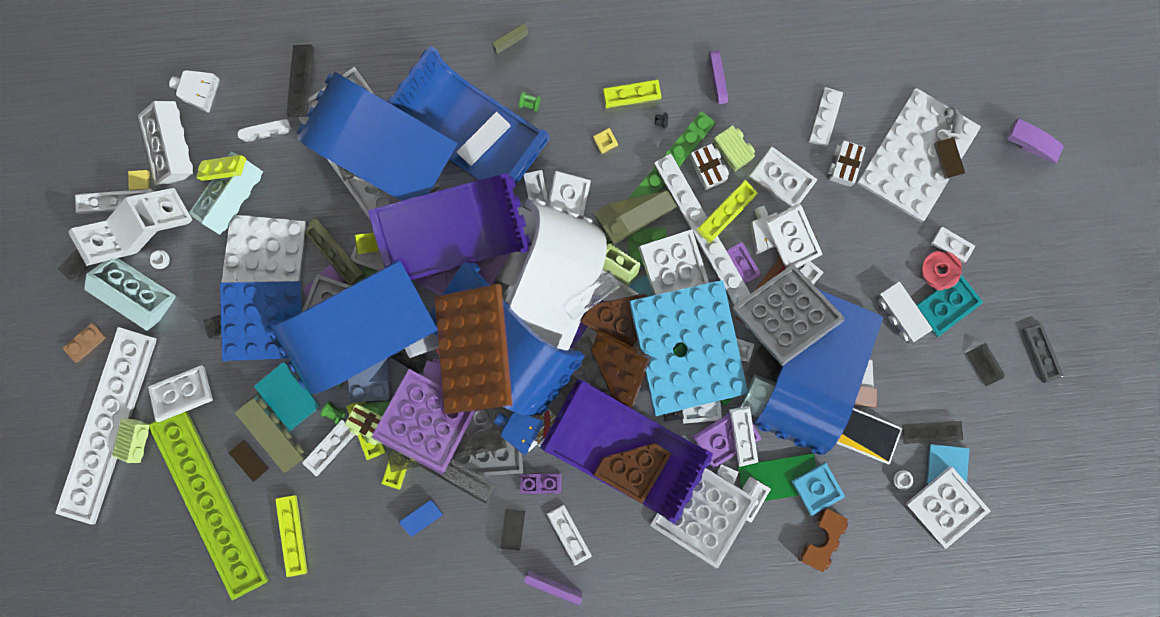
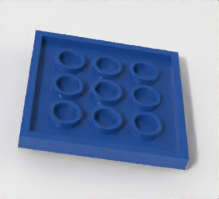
M301 281L220 282L222 361L289 359L287 355L283 356L278 347L281 345L278 338L273 339L268 329L271 328L270 322L276 319L280 322L301 313Z

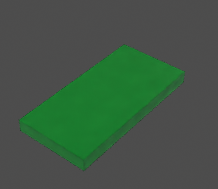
M814 453L762 461L745 466L737 465L741 490L749 477H752L771 489L764 501L799 496L791 481L815 468L816 461Z

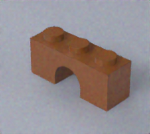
M827 508L821 510L815 525L824 530L825 540L818 546L806 542L798 560L821 572H824L825 569L827 570L832 561L830 557L833 551L836 552L839 547L840 541L838 540L841 534H844L848 528V519Z

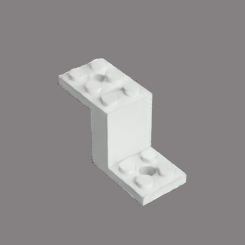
M175 188L126 197L106 221L71 228L68 233L87 266L136 254L157 231L189 224L192 218ZM162 206L168 208L170 212H166ZM92 240L98 241L100 246H96Z

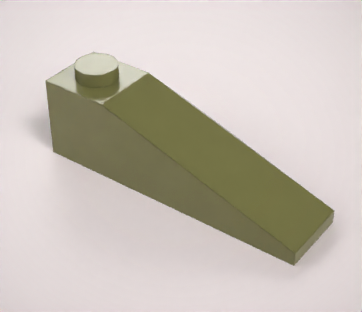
M666 190L609 203L594 212L593 215L610 243H612V246L678 206L669 191Z

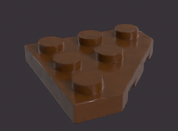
M642 293L591 304L582 316L581 322L597 333L602 331L633 347L637 341L629 301L649 296Z
M600 331L596 335L592 352L613 398L632 408L636 402L651 356Z
M655 443L647 444L602 457L592 475L643 504L672 453Z

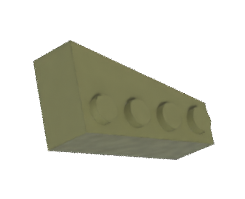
M259 392L241 404L234 412L283 473H286L303 460L305 456L304 448L294 441L291 432L283 426L278 416L272 411Z

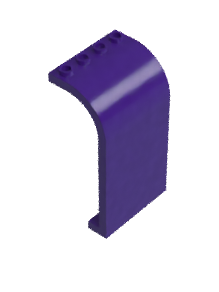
M504 173L368 210L384 268L399 259L410 280L460 267L464 262L474 263L504 254L528 252V246H531L529 235H525L523 230L526 223L524 216L519 215L518 207H521L518 195L514 196L512 188H515L513 176Z
M580 379L576 380L539 447L546 453L612 487L592 475L602 457L651 443L659 445L672 454L644 500L643 505L674 524L682 517L683 509L686 503L691 500L693 490L701 482L702 474L705 468L710 465L713 455L712 452L673 433Z

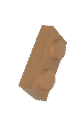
M91 323L66 344L63 349L74 362L78 363L107 337L95 323Z

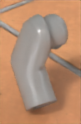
M954 107L946 108L943 114L944 117L949 118L952 122L951 133L961 134L963 116Z

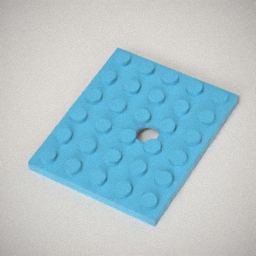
M723 280L629 301L639 349L651 356L645 376L654 416L748 393ZM678 342H682L687 346L686 355L680 358L673 353V347Z

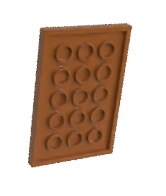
M495 284L434 297L445 414L512 406L501 285Z

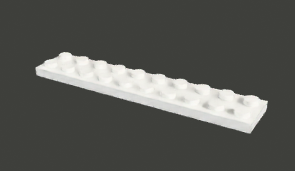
M117 328L55 514L91 525L96 524L117 458L111 454H113L119 423H121L119 420L131 419L157 338L124 328Z

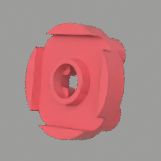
M936 251L926 257L921 272L928 285L936 290H944L957 284L962 273V265L954 254ZM937 267H945V274L938 273Z

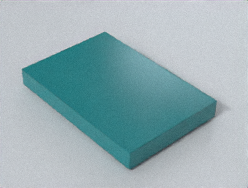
M961 274L959 281L953 287L933 291L917 303L916 306L933 329L931 331L936 337H939L984 302Z
M283 362L254 387L287 429L292 431L320 408L321 405L312 394H309L306 388L302 389L297 380L299 378L292 372L287 363Z

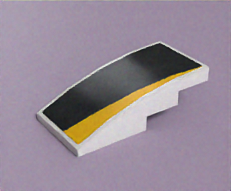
M853 408L848 423L836 444L890 465L903 428Z

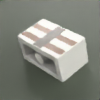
M843 141L840 146L837 145L833 155L836 156L835 162L831 163L828 174H831L829 180L851 187L856 181L866 147Z
M712 144L690 154L689 158L705 191L726 182L728 179L727 175H729L725 165L721 164L719 160L721 158L720 153Z

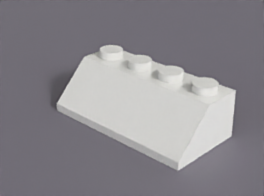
M154 101L138 115L155 186L184 180L193 174V165L189 159L188 146L184 139V129L179 118L180 112L175 101Z

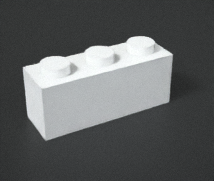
M900 281L876 296L878 305L881 309L886 310L889 315V321L892 325L897 326L900 331V337L903 341H907L908 344L917 341L933 330Z

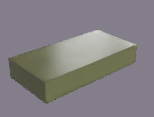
M522 23L493 42V48L497 54L529 35L525 23Z

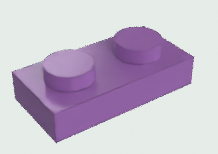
M743 242L727 250L729 257L745 284L761 276Z

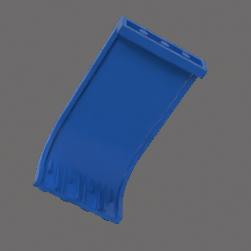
M431 45L427 50L423 51L419 62L412 66L407 78L400 82L396 93L387 100L391 105L457 142L458 144L451 154L449 161L477 180L508 173L509 176H513L516 186L550 140L548 132L543 129L539 130L463 79L443 61L437 49ZM496 112L499 113L510 124V127L470 166L457 154V151Z
M334 72V74L330 73L325 81V84H327L325 90H320L315 99L318 101L315 108L311 107L306 115L308 117L306 124L302 123L297 131V134H299L297 140L321 156L401 201L429 194L458 143L337 72Z
M399 259L392 262L386 268L293 317L280 322L277 319L270 322L271 328L268 329L273 339L278 338L281 344L278 346L283 356L287 355L289 357V367L293 373L297 371L300 376L297 379L302 389L306 388L309 394L319 393L332 388L438 330Z
M464 262L442 295L490 285L478 273L481 268L477 264ZM503 300L513 403L512 406H505V408L521 415H543L548 410L552 400L558 397L563 385L569 382L572 373L580 367L581 361L585 356L581 351L563 350L540 338ZM434 306L429 315L437 328L436 311ZM437 331L433 332V334L438 338Z
M819 290L845 317L844 322L781 367L773 391L763 410L756 416L753 424L763 432L769 431L774 433L779 439H788L798 447H807L817 455H825L835 446L851 416L883 316Z

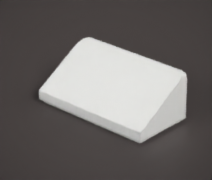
M749 477L742 490L758 500L747 518V521L752 523L771 489Z

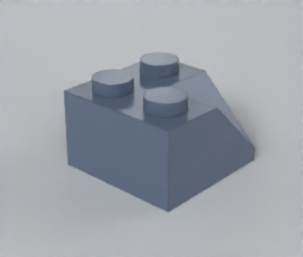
M389 357L348 379L350 402L390 400L393 393Z

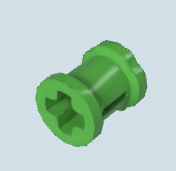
M522 91L518 107L530 108L537 112L541 96L538 95L536 97Z
M328 401L323 407L320 416H326L335 421V424H338L345 416L346 410H341L334 406L331 401Z

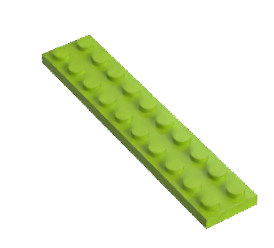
M185 411L161 422L155 421L151 423L149 429L231 600L269 582L188 412Z

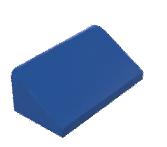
M431 499L399 521V523L409 536L412 537L441 517L443 513L435 501Z

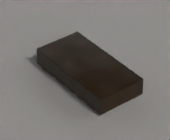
M954 137L935 142L934 146L945 180L965 174Z
M245 440L241 441L229 452V455L253 482H256L269 470V467Z

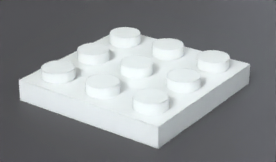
M692 229L638 247L653 296L709 283Z
M949 466L905 503L945 549L990 512L989 508L952 466Z

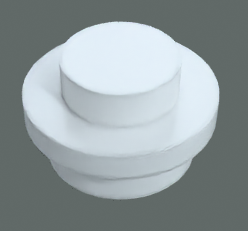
M156 250L150 256V263L156 269H163L170 262L168 253L163 250Z
M900 470L894 475L893 482L898 489L907 490L913 485V476L908 471Z

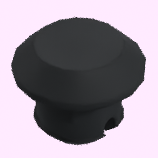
M666 112L664 115L656 114L655 125L663 126L665 129L668 126V114Z

